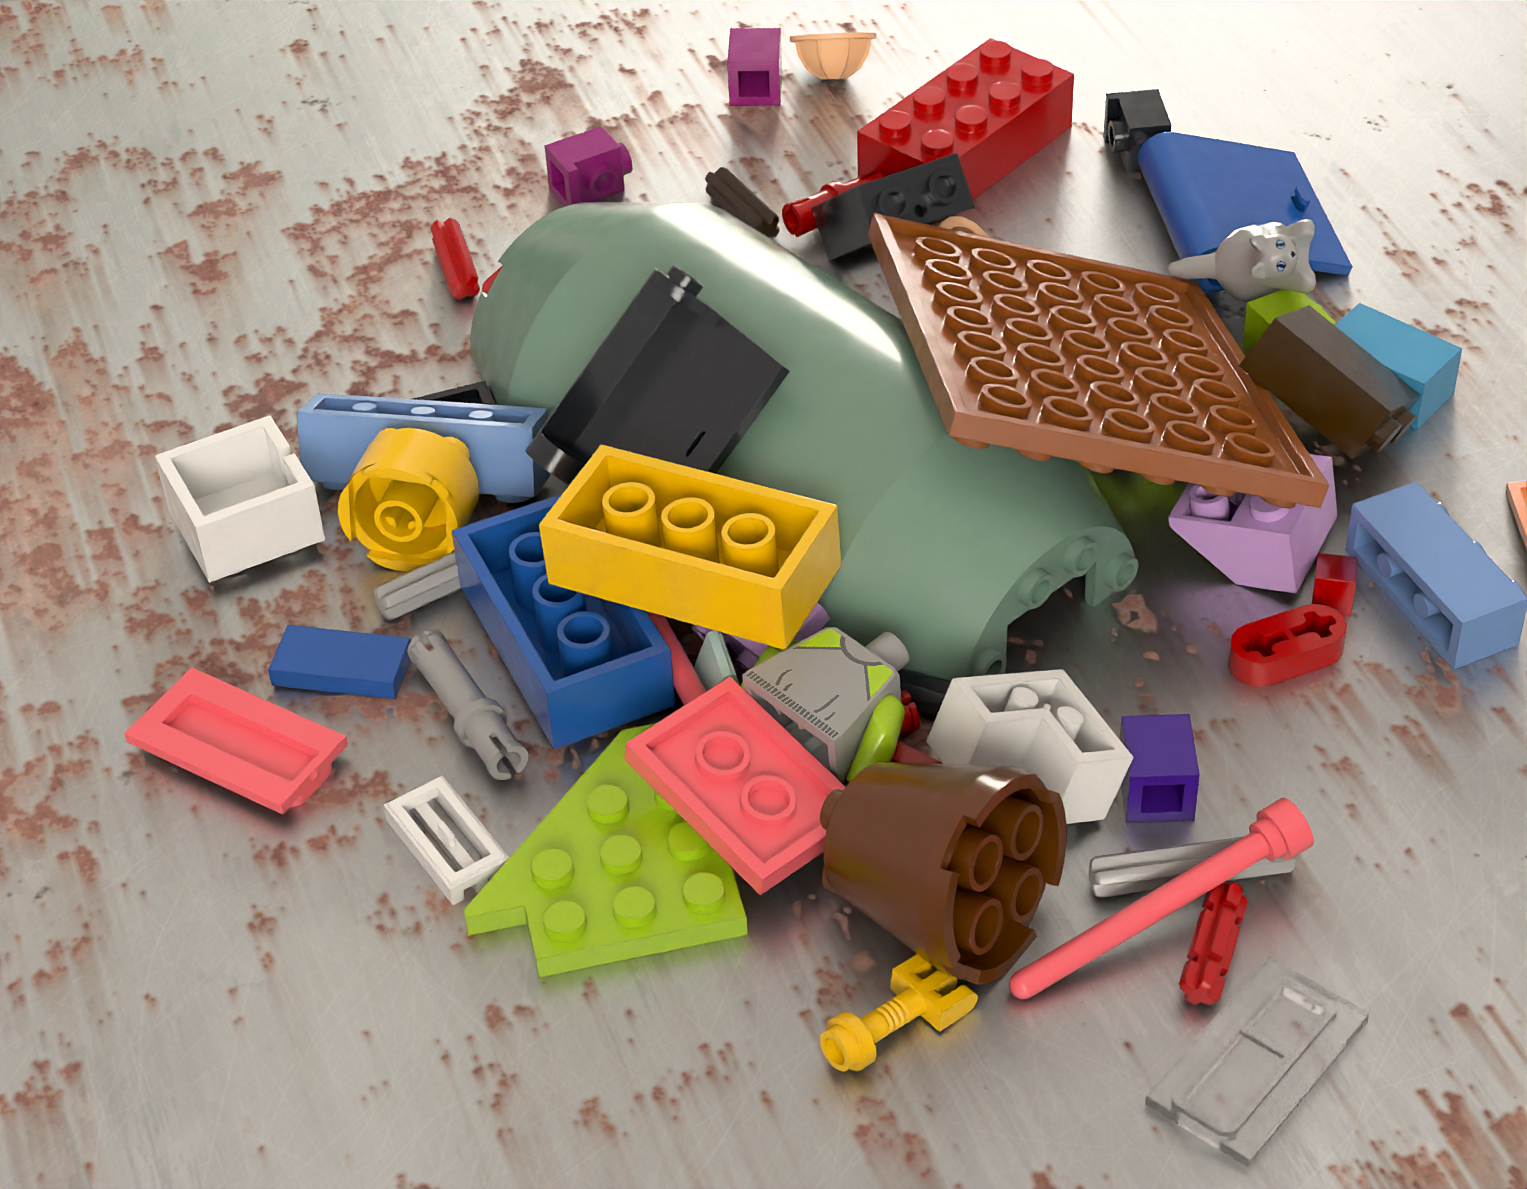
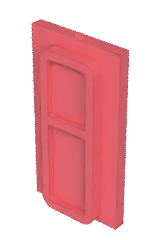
M192 667L124 733L127 743L282 815L289 807H296L306 802L331 775L333 771L332 762L348 746L345 735Z

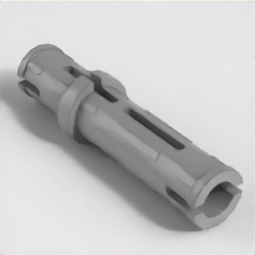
M435 629L423 631L426 639L433 647L430 651L427 650L418 635L415 636L408 646V657L418 667L450 715L454 718V730L465 746L475 748L493 778L498 780L512 778L510 772L501 761L503 757L509 760L515 771L519 774L527 764L529 758L528 751L518 742L507 727V716L500 704L494 699L486 698L485 694L449 646L446 637L441 631Z

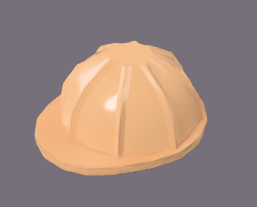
M876 33L808 34L790 36L789 39L790 43H795L798 57L808 72L821 80L847 79L861 69L869 54L871 39H876Z

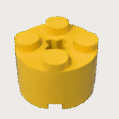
M386 428L381 430L367 447L340 495L338 517L345 535L351 543L354 537H356L361 544L369 549L366 557L373 562L400 572H410L452 553L454 550L452 530L467 525L479 497V482L476 472L469 461V449L457 438L442 437L426 430L415 428Z

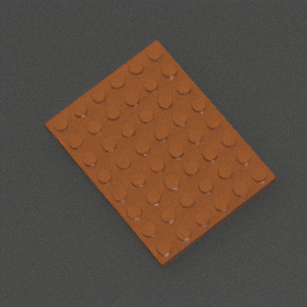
M874 213L868 231L869 239L948 436H952L957 442L977 449L988 448L990 444L1013 448L1021 455L1038 461L1051 460L1052 456L1075 460L1085 468L1100 473L1113 472L1114 468L1137 472L1145 479L1162 485H1172L1176 480L1198 484L1208 492L1224 497H1232L1236 492L1260 496L1267 503L1280 508H1294L1296 504L1321 508L1330 485L1268 390L1239 367L1245 355L1197 281Z

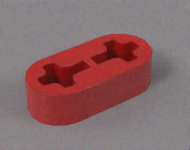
M1320 604L1303 605L1247 623L1237 628L1231 636L1228 661L1230 673L1244 684L1263 687L1328 667L1338 662L1343 655L1347 623L1343 615L1336 609Z

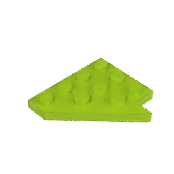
M655 724L624 729L615 737L464 909L468 936L527 924L540 978L748 935L747 917L732 867L624 760L626 743Z

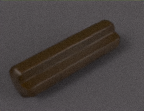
M720 167L715 173L709 172L706 175L705 181L708 183L705 188L706 193L726 212L768 238L778 235L780 228L777 226L780 220L779 216L727 168Z

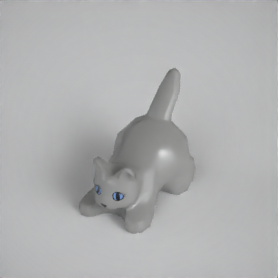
M1304 219L1289 226L1279 222H1270L1260 226L1254 224L1236 229L1219 245L1216 252L1187 257L1169 264L1167 271L1170 275L1180 278L1215 279L1235 300L1250 302L1280 290L1309 294L1314 290L1316 284L1315 274L1309 264V247L1314 236V224L1312 220Z

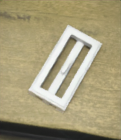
M443 775L383 805L388 824L452 905L465 899L463 890L471 886L477 893L480 892L488 883V877L496 874L510 858ZM435 798L482 856V859L474 862L445 822L427 803L429 800ZM411 810L459 871H453L407 813Z

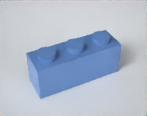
M1417 481L1352 504L1345 550L1351 557H1357V564L1453 670L1519 645L1527 612V596L1523 589L1486 554L1482 545L1476 540H1472L1450 517L1447 509L1440 502H1436Z

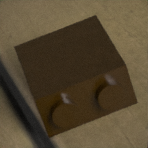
M1310 305L1276 317L1239 364L1241 369L1352 460L1370 449L1378 454L1389 442L1392 445L1395 444L1417 417L1409 410L1421 395Z

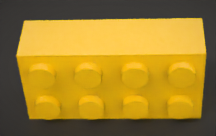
M605 445L599 446L539 524L548 584L783 650L788 648L841 566L837 505Z

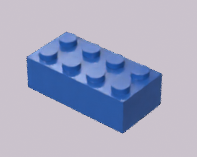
M562 494L452 530L460 586L553 749L675 706L671 650L646 611L548 584L539 524Z

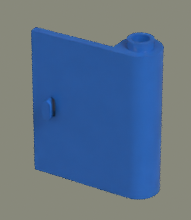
M1177 132L1156 134L1149 138L1140 148L1138 165L1180 260L1216 252L1219 245L1236 229L1254 224L1260 226L1270 222H1279L1289 226L1298 221L1310 219L1314 224V236L1309 247V264L1311 269L1314 271L1349 275L1353 266L1295 152ZM1189 279L1197 281L1205 293L1225 290L1215 279Z

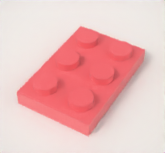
M728 677L634 737L625 746L624 760L759 895H762L824 852L827 830L823 829L820 823L822 805L830 792L835 789L844 791L846 787L731 677Z

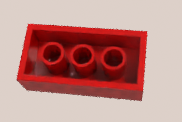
M989 38L857 131L858 177L873 170H877V173L881 172L886 177L957 153L972 199L974 200L1072 127L1074 73L1055 66L1048 60L1037 58L1011 47L1004 41Z

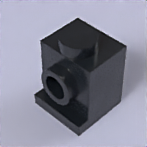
M1159 89L1106 93L1103 133L1105 144H1110L1112 153L1119 152L1126 173L1142 172L1138 165V153L1142 145L1156 134L1171 132L1172 124Z

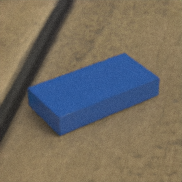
M287 625L268 669L271 685L396 699L410 663L407 650L411 639L408 637Z

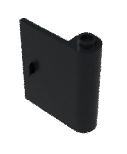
M672 265L667 273L656 267L525 451L541 467L569 485L600 445L716 474L790 371L698 297V294L704 287L701 283L675 265Z

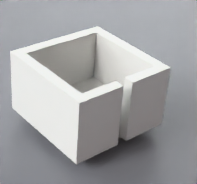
M270 415L155 455L168 511L209 583L325 540L315 485L294 453L291 454L288 442Z

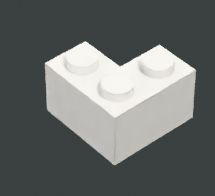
M1063 669L952 678L926 741L943 764L1013 766L1038 774L1037 776L1048 790L1060 794L1065 809L1066 824L1104 820L1134 758Z

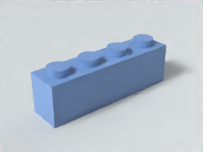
M317 393L297 411L300 463L313 482H322L323 486L327 489L343 490L367 447L381 430L386 428L421 429L442 437L457 438L466 445L470 453L469 461L478 478L479 494H493L497 500L502 502H522L535 497L550 477V473L536 463L525 451L547 421L548 408Z

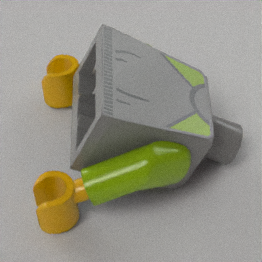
M826 627L806 639L792 641L786 650L773 646L767 647L754 666L742 675L743 682L740 686L841 783L846 779L850 782L865 767L877 761L891 762L905 715V710L901 703L900 675L898 671L909 663V654L901 640L890 632H883L864 647L838 628Z

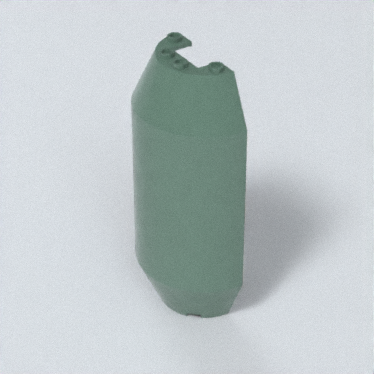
M583 202L562 207L536 221L515 239L498 260L503 267L496 276L488 294L480 293L472 320L470 349L481 380L486 381L496 405L548 408L549 418L656 267L667 273L672 265H675L701 283L704 287L698 294V297L790 371L716 474L838 506L841 566L817 602L823 606L830 617V620L822 629L826 627L838 628L864 647L883 632H890L901 640L908 651L909 663L903 669L952 681V678L1003 674L1006 671L1007 625L1029 609L1041 606L1051 593L1075 576L1079 577L1086 573L1085 602L1092 607L1099 604L1115 591L1120 592L1127 588L1136 577L1139 563L1135 559L1133 547L1090 469L1085 468L1075 460L1052 456V459L1048 461L1030 459L1021 455L1013 448L990 444L985 449L971 448L957 442L952 436H948L903 321L723 209L701 203Z

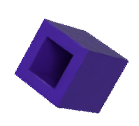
M1190 714L1121 716L1120 741L1134 757L1121 783L1126 823L1195 821L1200 773Z

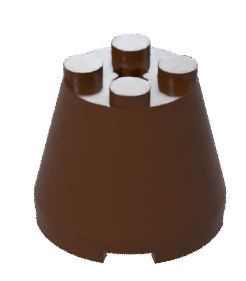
M877 761L861 770L849 782L844 791L835 789L830 792L822 805L820 823L822 828L827 830L824 843L823 886L826 890L841 896L939 971L977 985L993 982L1009 972L1037 938L1034 929L1028 926L1039 906L1046 883L1059 886L1065 861L1067 824L1063 801L1059 793L1046 788L1037 776L1038 774L1013 766Z

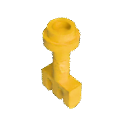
M916 954L892 969L890 989L896 994L895 997L861 1018L851 1012L843 1011L828 1020L826 1031L820 1035L822 1052L828 1062L837 1070L842 1072L848 1069L860 1071L875 1061L877 1056L875 1043L888 1036V1034L893 1033V1031L919 1015L940 1032L966 1016L976 1005L978 995L966 985L955 989L958 978L947 975L939 970L936 971L937 968Z

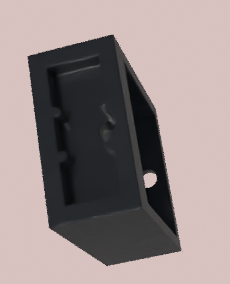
M955 153L858 185L812 207L811 210L828 259L832 260L872 246L868 231L874 213L933 225L950 216L970 210L975 205L958 155Z

